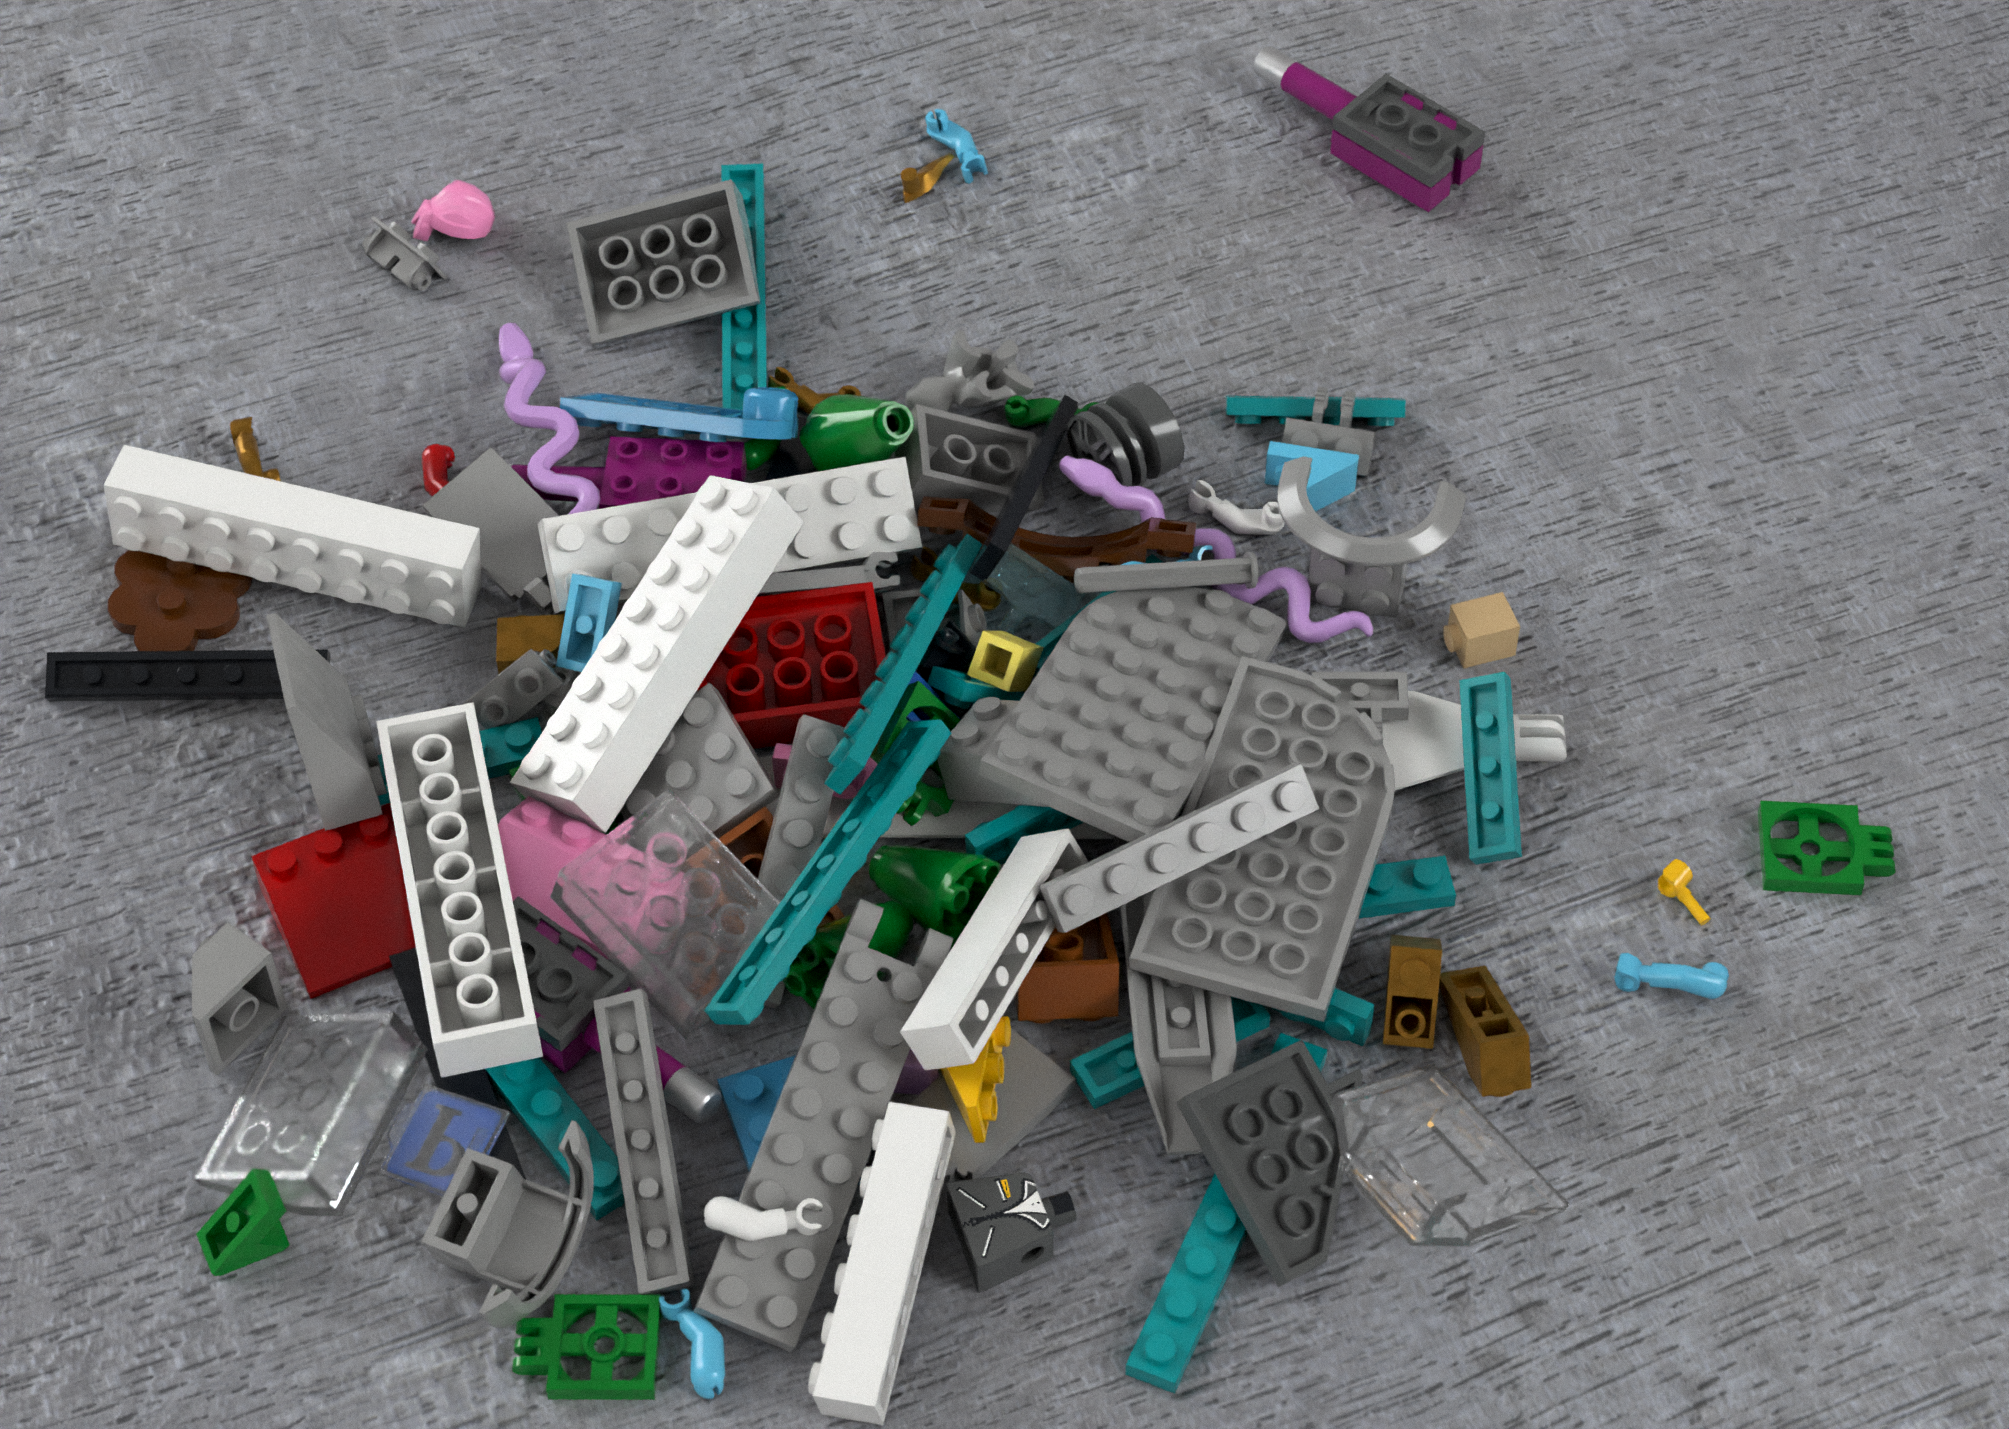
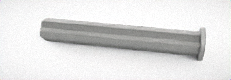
M1252 551L1245 552L1243 558L1077 568L1074 572V585L1078 593L1245 583V586L1251 589L1255 588L1258 582V562Z

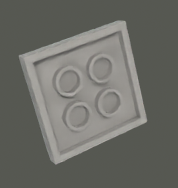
M708 683L693 695L624 803L620 813L643 853L678 870L689 858L779 797L780 793L721 694L711 683Z

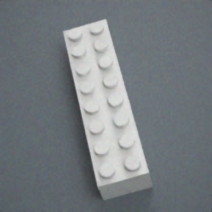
M123 445L104 483L113 545L122 546L130 551L156 554L173 561L198 564L219 572L236 573L253 577L261 582H274L295 587L308 593L316 592L341 598L350 603H362L387 609L396 614H409L430 619L438 624H451L463 628L467 624L482 587L480 528L128 445Z
M905 457L752 483L775 488L804 521L772 573L816 569L861 561L869 557L873 552H897V554L912 552L922 547ZM697 492L542 519L537 525L554 615L565 613L572 573L622 583L619 603L626 602L643 579L649 565L656 559L671 536L676 524L680 522L697 496Z
M711 475L708 477L510 781L525 798L530 796L578 821L588 824L598 831L607 832L804 523L775 488Z
M474 702L376 721L431 1036L441 1078L543 1057Z

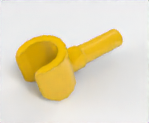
M1674 859L1663 869V874L1658 879V889L1667 897L1674 898L1676 896L1698 923L1703 926L1711 918L1692 896V892L1686 887L1693 879L1692 871L1686 863L1679 859Z

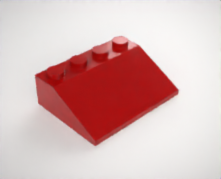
M873 582L756 597L697 691L708 683H711L719 691L753 749L776 746V743L793 744L798 720L803 714L846 727L859 708L865 709L859 701L875 679L880 681L875 672L886 657Z
M391 803L381 806L382 815L327 831L323 828L251 856L262 894L310 999L392 967L389 956L416 947Z

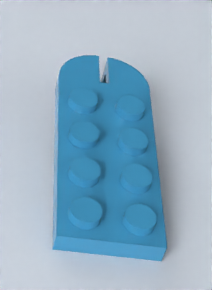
M758 387L747 389L744 393L743 410L597 392L560 397V408L575 417L579 426L602 427V423L616 424V430L628 432H643V428L658 429V435L669 437H684L685 433L700 434V440L710 442H726L727 439H743V437L792 439L798 436V397L794 392L781 388Z

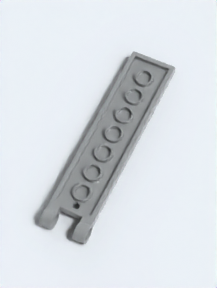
M861 898L858 900L848 922L839 949L738 1199V1202L758 1211L783 1208L784 1211H792L798 1207L801 1201L814 1198L820 1201L823 1209L820 1212L809 1208L803 1209L802 1217L807 1223H817L822 1225V1227L814 1235L806 1236L796 1229H789L786 1234L755 1241H746L725 1233L693 1311L788 1352H792L796 1347L871 1152L875 1123L878 1119L884 1118L888 1102L891 1100L908 1056L910 1047L900 1031L948 956L953 942L952 937L929 928L918 950L913 966L873 950L868 945L878 926L884 908ZM882 971L888 974L889 981H880L877 977V972Z

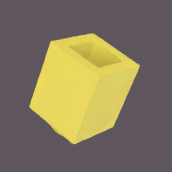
M983 630L967 675L1007 692L1026 691L1031 684L1044 647L1005 631Z

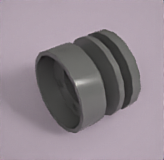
M1142 382L1133 383L1108 398L1105 404H1094L1088 411L1072 416L1067 424V437L1073 457L1092 460L1109 468L1116 480L1121 485L1127 487L1142 486L1146 479H1156L1178 467L1184 459L1185 446L1181 430L1172 411L1153 388Z

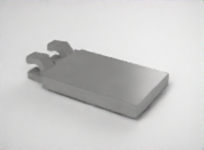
M490 447L422 506L430 517L480 528L481 570L513 603L526 596L544 615H554L550 589L543 581L547 577L537 524L544 518L559 515Z
M873 552L862 561L860 566L772 573L757 597L873 582L875 594L889 592L893 590V587L900 585L899 575H892L887 579H883L877 575L876 568L880 570L888 569L890 564L898 562L897 552Z
M1011 1029L1009 1047L1002 1048L1004 1080L1002 1084H996L995 1086L998 1102L996 1121H989L985 1143L974 1142L942 1075L908 1104L945 1110L950 1113L956 1134L941 1195L947 1191V1184L956 1182L960 1176L966 1180L980 1178L1076 1090L1075 1077L1013 1029Z

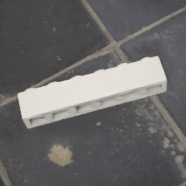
M1069 828L1020 838L900 1031L925 1071L975 1063L1053 932L1055 924L1039 886L1088 863L1087 858Z
M888 1102L884 1120L878 1119L875 1123L872 1148L876 1152L872 1167L866 1166L862 1172L860 1197L863 1198L860 1214H853L848 1226L847 1244L851 1246L847 1264L840 1263L835 1276L834 1291L838 1295L834 1313L828 1312L822 1326L821 1340L822 1344H826L821 1363L814 1362L809 1376L808 1391L809 1394H812L821 1415L877 1425L884 1424L956 1134L949 1111Z

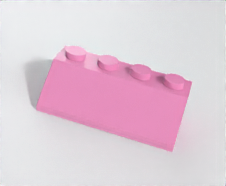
M530 796L501 818L498 829L512 900L514 901L519 896L606 959L632 971L685 923L691 876Z

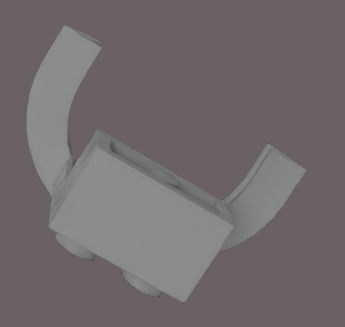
M1303 456L1284 462L1278 485L1277 502L1287 527L1296 537L1311 548L1308 577L1311 588L1310 602L1328 607L1362 611L1371 615L1397 618L1407 577L1408 563L1433 554L1449 542L1459 527L1466 494L1451 483L1440 481L1436 501L1431 512L1416 527L1389 537H1360L1334 528L1325 522L1313 509L1306 490L1311 473L1312 458Z
M571 1121L558 1148L569 1166V1196L525 1180L513 1164L467 1148L421 1241L439 1263L493 1283L479 1311V1314L493 1327L499 1329L510 1327L540 1307L559 1285L578 1249L590 1212L594 1175L588 1141L576 1121ZM499 1286H502L507 1289L502 1291Z

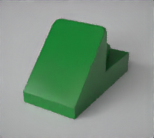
M253 1168L197 1232V1238L213 1276L225 1275L282 1252L289 1247V1241L280 1222V1218L285 1214L286 1209L270 1170Z

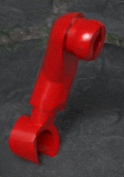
M432 444L427 446L422 452L424 489L431 496H434L449 483L447 469L451 468V462H454L455 454L453 449L447 445Z

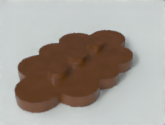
M128 550L115 563L114 573L119 587L109 597L107 610L116 629L122 633L134 635V644L137 651H194L198 639L218 638L227 634L236 626L240 618L237 598L249 590L252 584V577L227 571L219 572L210 567L185 561H173L167 557L143 551Z

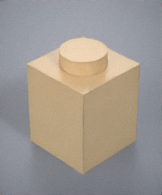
M1500 592L1452 604L1450 606L1448 625L1443 627V636L1448 650L1456 652L1464 669L1515 656L1520 625L1504 593Z

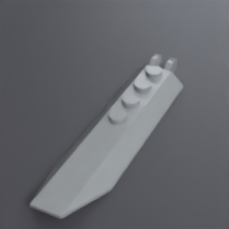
M1113 835L1114 849L1129 843ZM1154 890L1120 906L1134 1053L1167 1154H1204L1176 1102L1184 1096L1233 1073L1237 1045L1231 996L1129 969V957Z

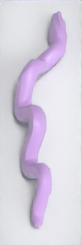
M506 323L500 327L499 349L504 361L499 369L500 377L505 383L511 384L505 396L504 409L508 417L520 426L550 429L556 432L555 436L530 458L527 476L533 487L544 493L576 497L578 502L569 514L597 510L600 502V491L591 480L581 476L558 474L550 470L558 460L563 458L576 445L580 434L577 421L566 410L558 407L528 405L529 397L544 377L546 368L541 361L533 359L531 343L517 324Z
M1065 456L1061 459L1059 469L1074 485L1087 495L1103 497L1107 503L1116 509L1139 511L1141 522L1151 517L1165 519L1163 504L1152 490L1142 486L1127 487L1121 485L1109 468L1095 461L1084 458L1077 459L1071 456ZM1196 529L1194 547L1211 545L1213 549L1205 551L1213 553L1214 559L1236 558L1234 544L1228 535L1217 529ZM1280 567L1268 571L1258 577L1256 587L1248 589L1245 584L1237 583L1212 585L1213 590L1225 591L1231 597L1249 604H1254L1274 591L1286 590L1289 595L1287 607L1289 631L1297 639L1307 643H1321L1354 628L1360 629L1367 637H1371L1373 634V626L1369 616L1359 611L1344 612L1324 621L1312 622L1309 619L1311 588L1308 579L1293 568Z

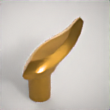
M952 153L946 154L929 163L918 172L914 168H905L901 172L904 203L911 202L929 191L939 180L943 169L955 156Z

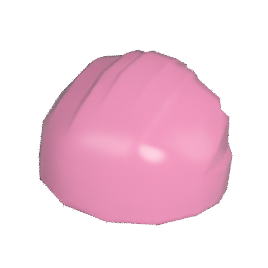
M455 180L443 188L435 197L425 199L411 221V223L416 225L413 238L428 241L433 229L448 236L461 239L483 238L491 231L495 214L487 194L475 185Z

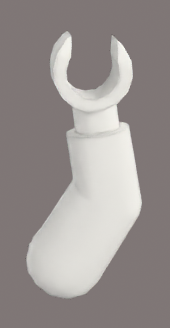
M1197 480L1195 489H1191L1188 497V505L1193 512L1199 514L1212 512L1214 519L1235 534L1274 535L1284 527L1285 522L1279 511L1278 502H1268L1262 509H1240L1227 499L1222 501L1216 497L1214 489L1203 480Z
M718 1196L707 1203L703 1216H705V1224L710 1229L720 1230L746 1241H755L786 1234L789 1229H796L806 1236L814 1235L822 1225L807 1223L802 1217V1210L809 1208L820 1212L823 1206L819 1200L808 1198L801 1201L798 1207L792 1211H784L783 1208L758 1211L729 1197Z

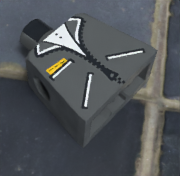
M1026 1172L956 1181L947 1184V1210L978 1293L995 1287L1049 1261L1054 1254V1234L1052 1228L1076 1221L1074 1204L1068 1191L1040 1198L1032 1176Z

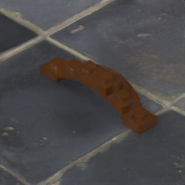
M924 496L919 506L917 526L929 527L930 532L940 535H950L956 533V530H963V538L969 534L982 544L977 554L979 555L997 518L978 507L970 499ZM1151 517L1138 525L1119 532L1088 537L1055 536L1018 527L1006 551V570L1017 571L1018 576L1028 579H1039L1044 577V574L1062 576L1064 581L1074 583V572L1077 568L1101 566V562H1107L1109 566L1121 565L1129 561L1146 563L1148 549H1156L1157 554L1165 557H1181L1184 555V552L1193 553L1196 523Z

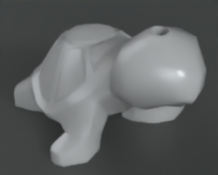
M957 331L951 341L943 376L920 379L913 388L907 391L905 404L910 411H912L916 404L946 412L953 403L961 407H986L1012 396L1028 395L1034 388V381L1028 375L1020 373L1017 369L1015 359L1018 353V346L1014 341L1008 339L1003 342L998 350L993 351L982 347H971L966 341L965 332Z

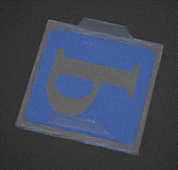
M424 1083L413 1104L403 1102L388 1130L387 1136L390 1148L377 1173L444 1196L466 1149L469 1148L489 1156L510 1112Z

